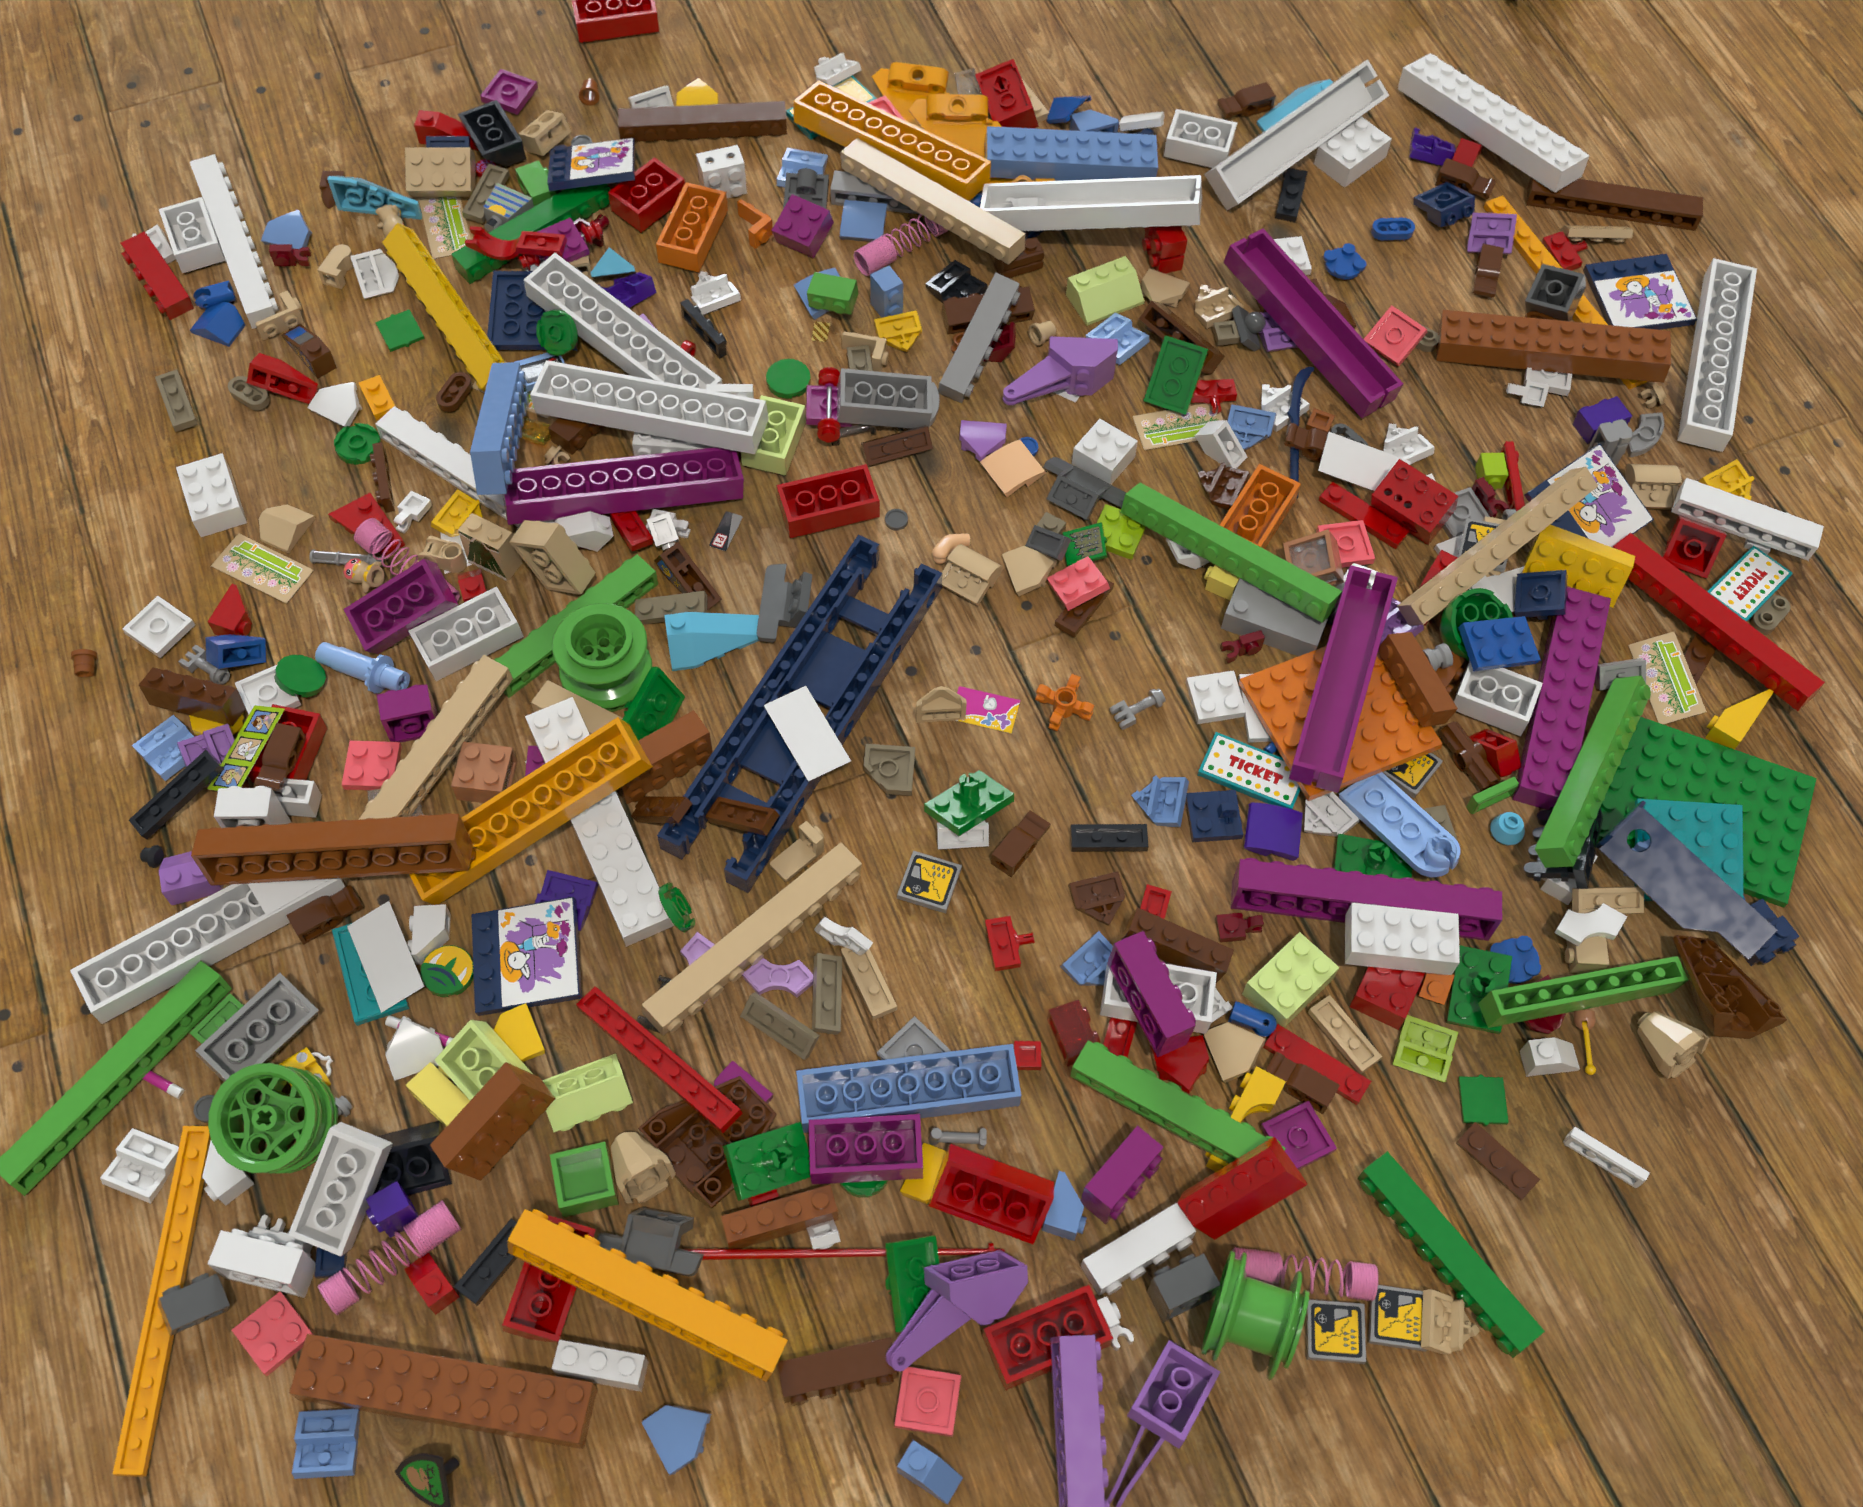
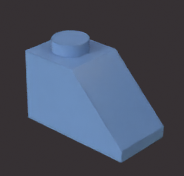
M1093 110L1071 115L1070 131L1118 133L1119 121L1117 118Z
M1059 1171L1054 1187V1199L1046 1215L1042 1231L1075 1241L1077 1233L1083 1234L1087 1217L1082 1216L1084 1206L1065 1172Z
M914 1440L897 1466V1473L947 1505L963 1479L961 1475L939 1456Z

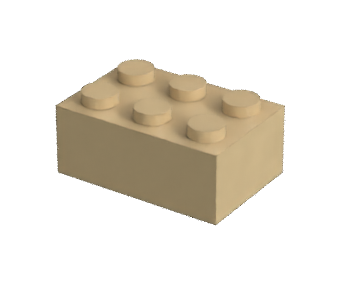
M470 147L405 148L406 192L411 197H471L476 188L475 154Z
M524 520L509 541L547 590L582 594L596 573L590 566L589 560L578 550L577 544L566 534L565 528L558 523Z

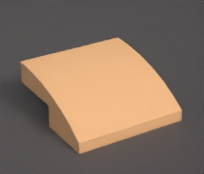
M1021 440L1003 446L980 461L1006 497L1010 496L1024 484L1029 487L1046 474Z

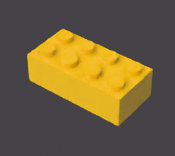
M1550 524L1537 535L1525 561L1522 573L1566 570L1568 587L1611 598L1610 607L1613 608L1633 569L1635 556Z

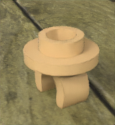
M1656 384L1651 385L1652 389H1646L1641 392L1643 399L1652 397L1651 400L1645 402L1647 408L1654 407L1657 402L1663 405V399L1667 398L1662 386L1657 387Z
M560 445L557 448L552 446L544 455L547 458L545 461L547 465L550 461L552 465L560 464L558 459H562L566 463L570 457L565 452H559L562 448Z

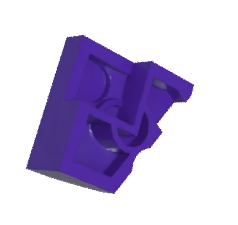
M1414 127L1409 153L1411 158L1443 166L1446 158L1453 159L1456 152L1454 144L1441 140L1434 135H1420V129Z
M641 272L615 279L613 286L601 287L628 308L657 293L652 277Z

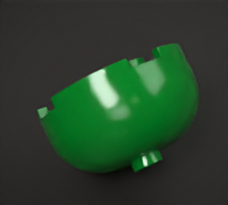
M1475 588L1457 595L1443 609L1440 617L1439 628L1443 643L1447 644L1454 654L1465 658L1466 662L1470 660L1458 628L1462 623L1513 618L1507 603L1503 604L1493 595L1495 592L1488 589Z

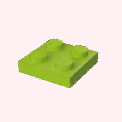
M1105 504L1097 523L1102 522L1104 535L1108 540L1106 542V549L1108 552L1132 560L1147 527L1120 513L1121 509Z

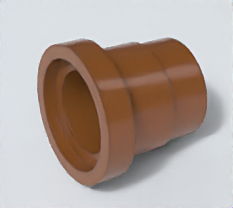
M586 79L579 90V99L585 105H595L600 97L598 84L592 79Z
M89 649L72 651L71 659L73 660L74 675L82 678L92 677L94 675L97 652Z

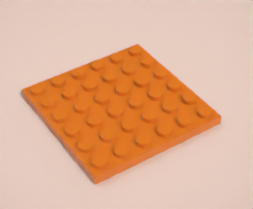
M1327 646L1239 679L1240 688L1290 771ZM1378 652L1340 789L1439 750L1443 745L1432 726H1421ZM1313 781L1311 785L1297 782L1308 801L1332 792L1316 787L1317 783Z

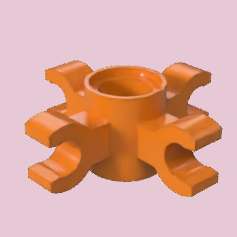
M1071 674L1067 686L1061 687L1057 691L1051 690L1046 685H1039L1035 700L1053 705L1054 712L1049 722L1051 723L1048 728L1058 731L1063 718H1068L1073 713L1084 720L1090 721L1095 705L1076 700V692L1079 688L1081 677ZM1061 701H1067L1069 704H1063Z

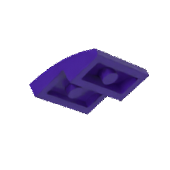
M1251 802L1248 808L1244 849L1265 857L1272 853L1291 861L1299 858L1303 813L1277 805Z
M547 870L541 894H537L535 903L574 897L577 903L578 931H581L588 917L599 884L595 881Z

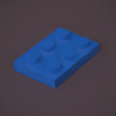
M1525 616L1466 622L1458 627L1473 671L1533 665L1541 660Z

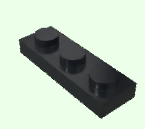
M1294 168L1286 170L1275 219L1296 223L1308 171Z
M688 298L680 302L682 318L719 359L726 356L727 340L725 336L714 329L710 319H705L699 307L693 305Z
M1071 824L1070 826L1071 852L1148 851L1147 824Z
M512 1218L454 1286L458 1292L476 1306L481 1303L517 1259V1257L508 1253L507 1240L517 1224Z

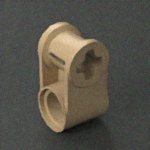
M428 536L423 552H420L418 555L419 561L427 559L437 563L439 569L452 573L461 572L467 567V560L459 543L443 540L435 536Z

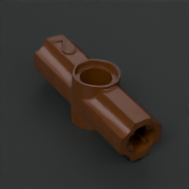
M1453 721L1440 730L1439 736L1453 753L1452 757L1456 767L1462 772L1466 771L1481 792L1499 784L1501 778L1486 760L1485 749L1479 742H1473L1458 722Z

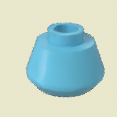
M1513 812L1497 815L1490 824L1492 836L1504 845H1515L1525 835L1522 818Z

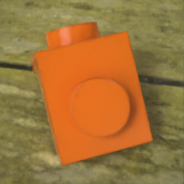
M1425 973L1418 996L1445 1005L1455 976L1454 973L1452 975Z

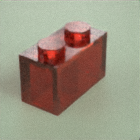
M1079 999L1049 1009L1047 1020L1067 1067L1076 1062L1088 1040L1092 1043H1101L1098 1033L1092 1031L1089 1025L1091 1021L1089 1012L1086 1007L1081 1006Z

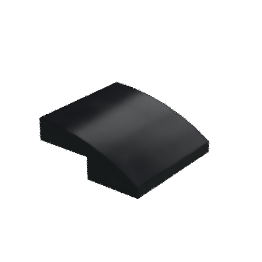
M957 260L952 261L925 283L926 288L941 303L951 297L964 298L974 293L985 294L988 288L987 283L971 275V268Z

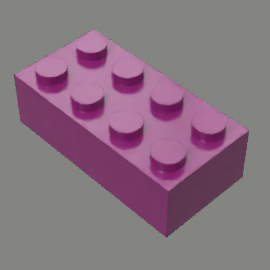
M422 559L343 610L364 650L380 654L409 636V630L457 606L458 603L437 563Z
M1141 931L1114 943L1107 965L1157 1057L1186 1045L1196 1026V1019L1193 1012L1185 1007L1179 987L1171 982L1168 967L1163 961L1160 962L1156 955V947L1152 939L1147 938L1144 931Z
M920 1114L809 1120L810 1176L812 1184L923 1179Z

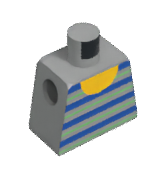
M497 183L483 207L487 221L484 225L485 229L490 232L533 208L532 198Z

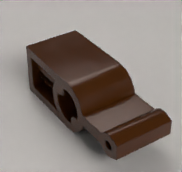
M1268 82L1240 89L1232 97L1220 98L1217 105L1225 118H1231L1241 113L1243 116L1248 117L1270 111L1274 107L1276 95Z
M1446 158L1435 186L1448 182L1468 193H1474L1483 199H1489L1496 181L1479 176L1478 171L1473 167Z
M1482 244L1475 269L1473 294L1494 298L1502 264L1503 247Z
M1290 423L1287 428L1284 444L1288 447L1302 450V454L1306 458L1320 463L1328 432L1320 429L1306 430L1298 427L1295 423Z
M276 723L262 758L263 766L255 779V786H265L277 792L282 791L288 773L294 770L306 742V737L301 728Z
M1030 810L1019 825L1015 826L992 853L991 864L1012 878L1032 853L1041 837L1048 831L1051 824Z
M348 885L332 896H321L286 916L304 945L337 927L343 918L360 911L364 907L352 886Z
M1279 1052L1275 1053L1265 1070L1286 1081L1283 1088L1289 1095L1302 1103L1309 1101L1313 1109L1322 1115L1340 1086L1314 1069L1301 1063H1294Z

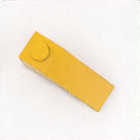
M1769 689L1725 709L1720 717L1714 715L1707 725L1710 731L1705 738L1723 746L1736 749L1774 691Z

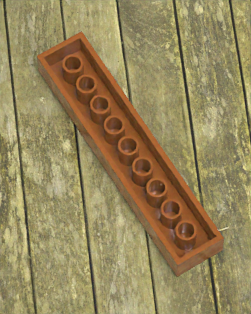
M1452 310L1442 311L1438 328L1439 341L1437 344L1436 361L1527 369L1528 367L1537 371L1542 369L1547 372L1664 383L1671 366V331Z
M446 813L443 815L394 816L377 819H343L328 822L315 821L311 823L198 829L191 857L209 884L213 886L467 871L470 867L473 843L460 815Z
M307 1334L289 1394L301 1401L347 1409H359V1411L584 1449L598 1389L593 1382Z

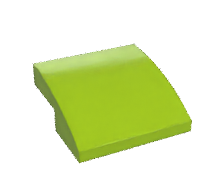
M1407 1015L1401 1028L1392 1065L1445 1083L1459 1032Z

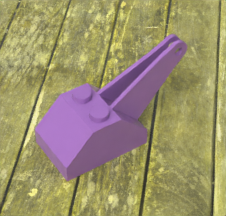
M1050 337L1048 356L1004 388L1003 402L1007 405H1015L1061 389L1073 395H1093L1114 378L1118 339Z
M997 1250L924 1267L925 1285L932 1290L888 1350L886 1362L896 1371H903L970 1319H973L978 1324L987 1325L993 1323L994 1319L1005 1317L1028 1284L1027 1265L1005 1252Z
M1170 1340L1127 1415L1139 1423L1141 1427L1118 1480L1107 1498L1109 1504L1122 1483L1145 1428L1158 1435L1159 1438L1127 1484L1115 1507L1122 1506L1128 1493L1165 1440L1180 1449L1220 1374L1219 1370Z

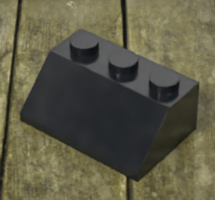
M497 100L458 114L460 121L484 159L504 166H510L526 160L522 139Z
M440 1121L377 1136L393 1144L373 1194L396 1181L407 1195L452 1184L450 1169L444 1167L430 1146L442 1132Z

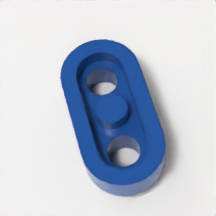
M1379 218L1373 222L1371 234L1378 240H1406L1412 237L1415 224L1408 218Z

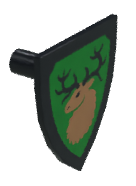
M419 1453L409 1456L399 1464L395 1470L396 1475L418 1499L431 1507H451L446 1476L459 1467V1461L455 1457L450 1458L444 1463L443 1457Z

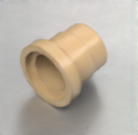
M1051 321L1040 324L1034 323L1029 326V337L1035 345L1039 346L1044 344L1050 337L1056 335V328Z

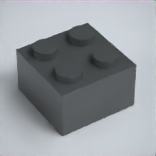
M1542 264L1525 300L1526 313L1537 311L1560 321H1571L1586 289L1585 274Z
M1195 1254L1188 1255L1179 1261V1266L1173 1269L1166 1266L1154 1273L1155 1277L1151 1280L1147 1293L1163 1323L1213 1299L1221 1284L1204 1254L1198 1257Z

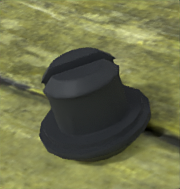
M154 845L151 848L145 847L140 853V858L142 862H147L149 867L157 868L163 861L164 852L159 845Z

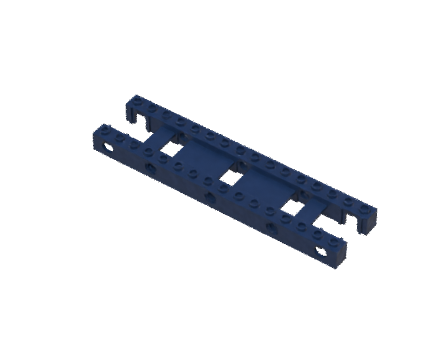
M858 534L683 797H687L692 802V805L679 823H676L674 827V823H665L658 833L660 849L681 860L686 854H689L690 847L701 830L706 829L708 820L705 816L718 796L775 809L779 817L767 836L752 832L744 833L742 836L744 851L739 862L737 863V859L734 857L726 860V867L724 868L726 882L749 893L823 777L821 775L813 780H807L764 705L806 686L815 702L830 708L825 718L839 742L843 745L941 591L942 572L921 563L919 568L914 570V587L911 594L909 589L901 590L900 597L890 613H885L855 599L859 590H863L864 583L872 570L878 567L879 544ZM843 618L877 634V637L864 650L831 633L840 619ZM746 768L780 785L774 797L771 796L766 803L732 786V783L741 769Z

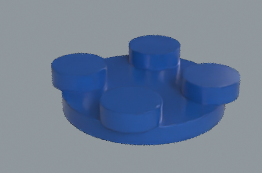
M1350 243L1344 244L1342 248L1327 250L1323 256L1326 270L1332 276L1339 279L1355 278L1366 268V261L1355 252V246Z
M1520 936L1519 938L1507 939L1501 943H1494L1490 948V952L1512 956L1509 983L1520 984L1527 982L1541 972L1538 952L1528 936Z

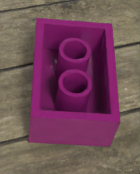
M1137 1125L1085 1186L1081 1197L1083 1206L1104 1224H1107L1111 1218L1116 1221L1125 1210L1124 1206L1128 1202V1198L1133 1200L1142 1190V1185L1146 1180L1145 1177L1150 1180L1160 1168L1159 1164L1163 1160L1160 1155L1164 1147Z

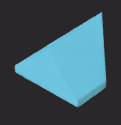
M609 247L591 271V277L635 272V267Z

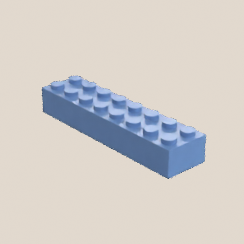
M987 126L985 159L991 161L990 177L1016 179L1018 176L1025 175L1033 180L1035 178H1054L1055 181L1156 177L1158 171L1157 136Z
M520 362L492 363L470 450L477 495L507 494L508 485L512 484V473L515 471L514 461H517V449L520 447L519 438H522L521 427H524L526 405L529 404L528 392L523 389V385L526 384L525 371H521Z
M1013 1044L796 1071L804 1133H809V1120L910 1114H920V1118L1015 1107L1020 1106L1021 1090Z

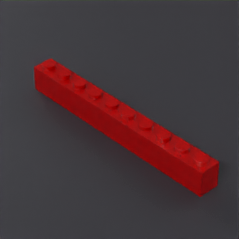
M1631 532L1613 546L1615 549L1635 556L1633 569L1628 577L1632 583L1764 686L1774 691L1773 693L1796 711L1805 706L1824 685L1825 682Z

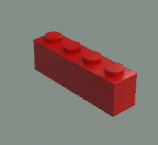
M145 231L121 242L124 250L121 253L127 265H133L134 269L132 271L138 281L143 280L145 283L143 287L150 298L154 296L156 299L154 304L160 314L165 313L169 320H172L194 309L189 295Z

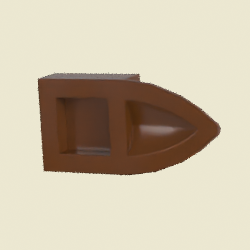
M322 171L319 187L322 201L328 209L336 204L328 182V176H345L344 171Z

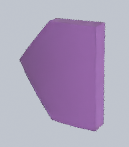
M961 420V449L963 451H971L976 454L977 460H983L986 458V455L1002 448L1003 444H1005L1007 424Z

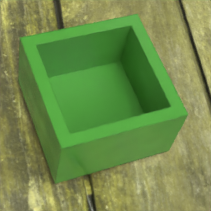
M606 1142L550 1154L558 1208L563 1218L619 1205L610 1152Z

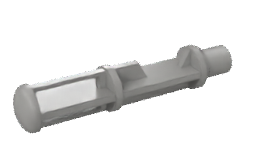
M315 549L311 550L309 554L310 562L313 564L318 562L341 566V564L346 565L353 558L361 559L370 565L375 561L381 562V560L374 559L372 554L342 553L341 551L337 553L316 551Z

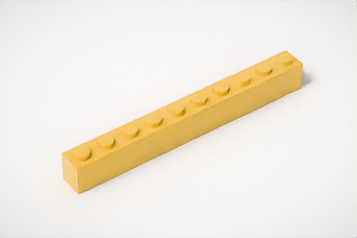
M397 223L382 241L387 249V254L397 263V269L407 278L406 282L414 288L416 297L424 303L428 314L435 319L436 326L444 332L446 341L457 351L456 355L467 366L466 370L474 376L477 381L476 385L485 392L492 363H505V361L414 230Z

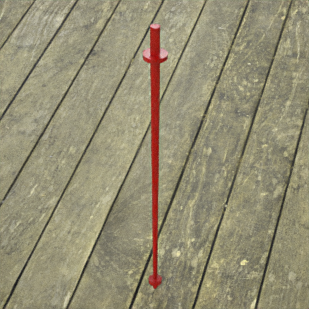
M988 1243V1249H938V1255H980L997 1250L1005 1252V1250L994 1249V1243ZM683 1249L704 1254L702 1260L887 1256L886 1249Z

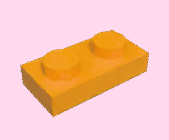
M380 375L359 382L360 389L376 421L381 419L395 406Z

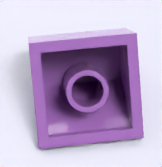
M192 851L163 858L160 865L159 877L162 894L171 905L211 896L224 889L223 885L211 886L191 857Z

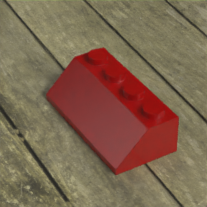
M1274 1136L1183 1191L1177 1204L1193 1227L1216 1240L1307 1186L1308 1183Z
M950 1144L941 1164L929 1201V1207L1033 1245L1053 1202L1054 1182Z
M547 1215L549 1217L548 1221L556 1225L559 1222L565 1223L575 1230L574 1234L582 1238L585 1235L594 1238L596 1229ZM524 1261L502 1324L503 1332L530 1340L558 1343L577 1287Z

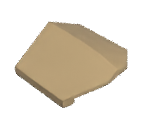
M288 504L267 508L259 517L261 541L286 553H290L315 520V517Z
M943 686L934 688L917 701L916 723L965 720L966 699L950 688Z

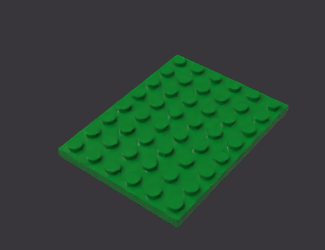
M1640 717L1628 748L1621 759V764L1618 766L1613 777V782L1610 784L1605 799L1601 804L1603 822L1598 841H1601L1635 807V800L1637 799L1742 805L1743 893L1760 900L1763 898L1766 902L1784 908L1788 904L1817 778ZM1635 830L1631 831L1627 837V843L1631 849L1635 847Z

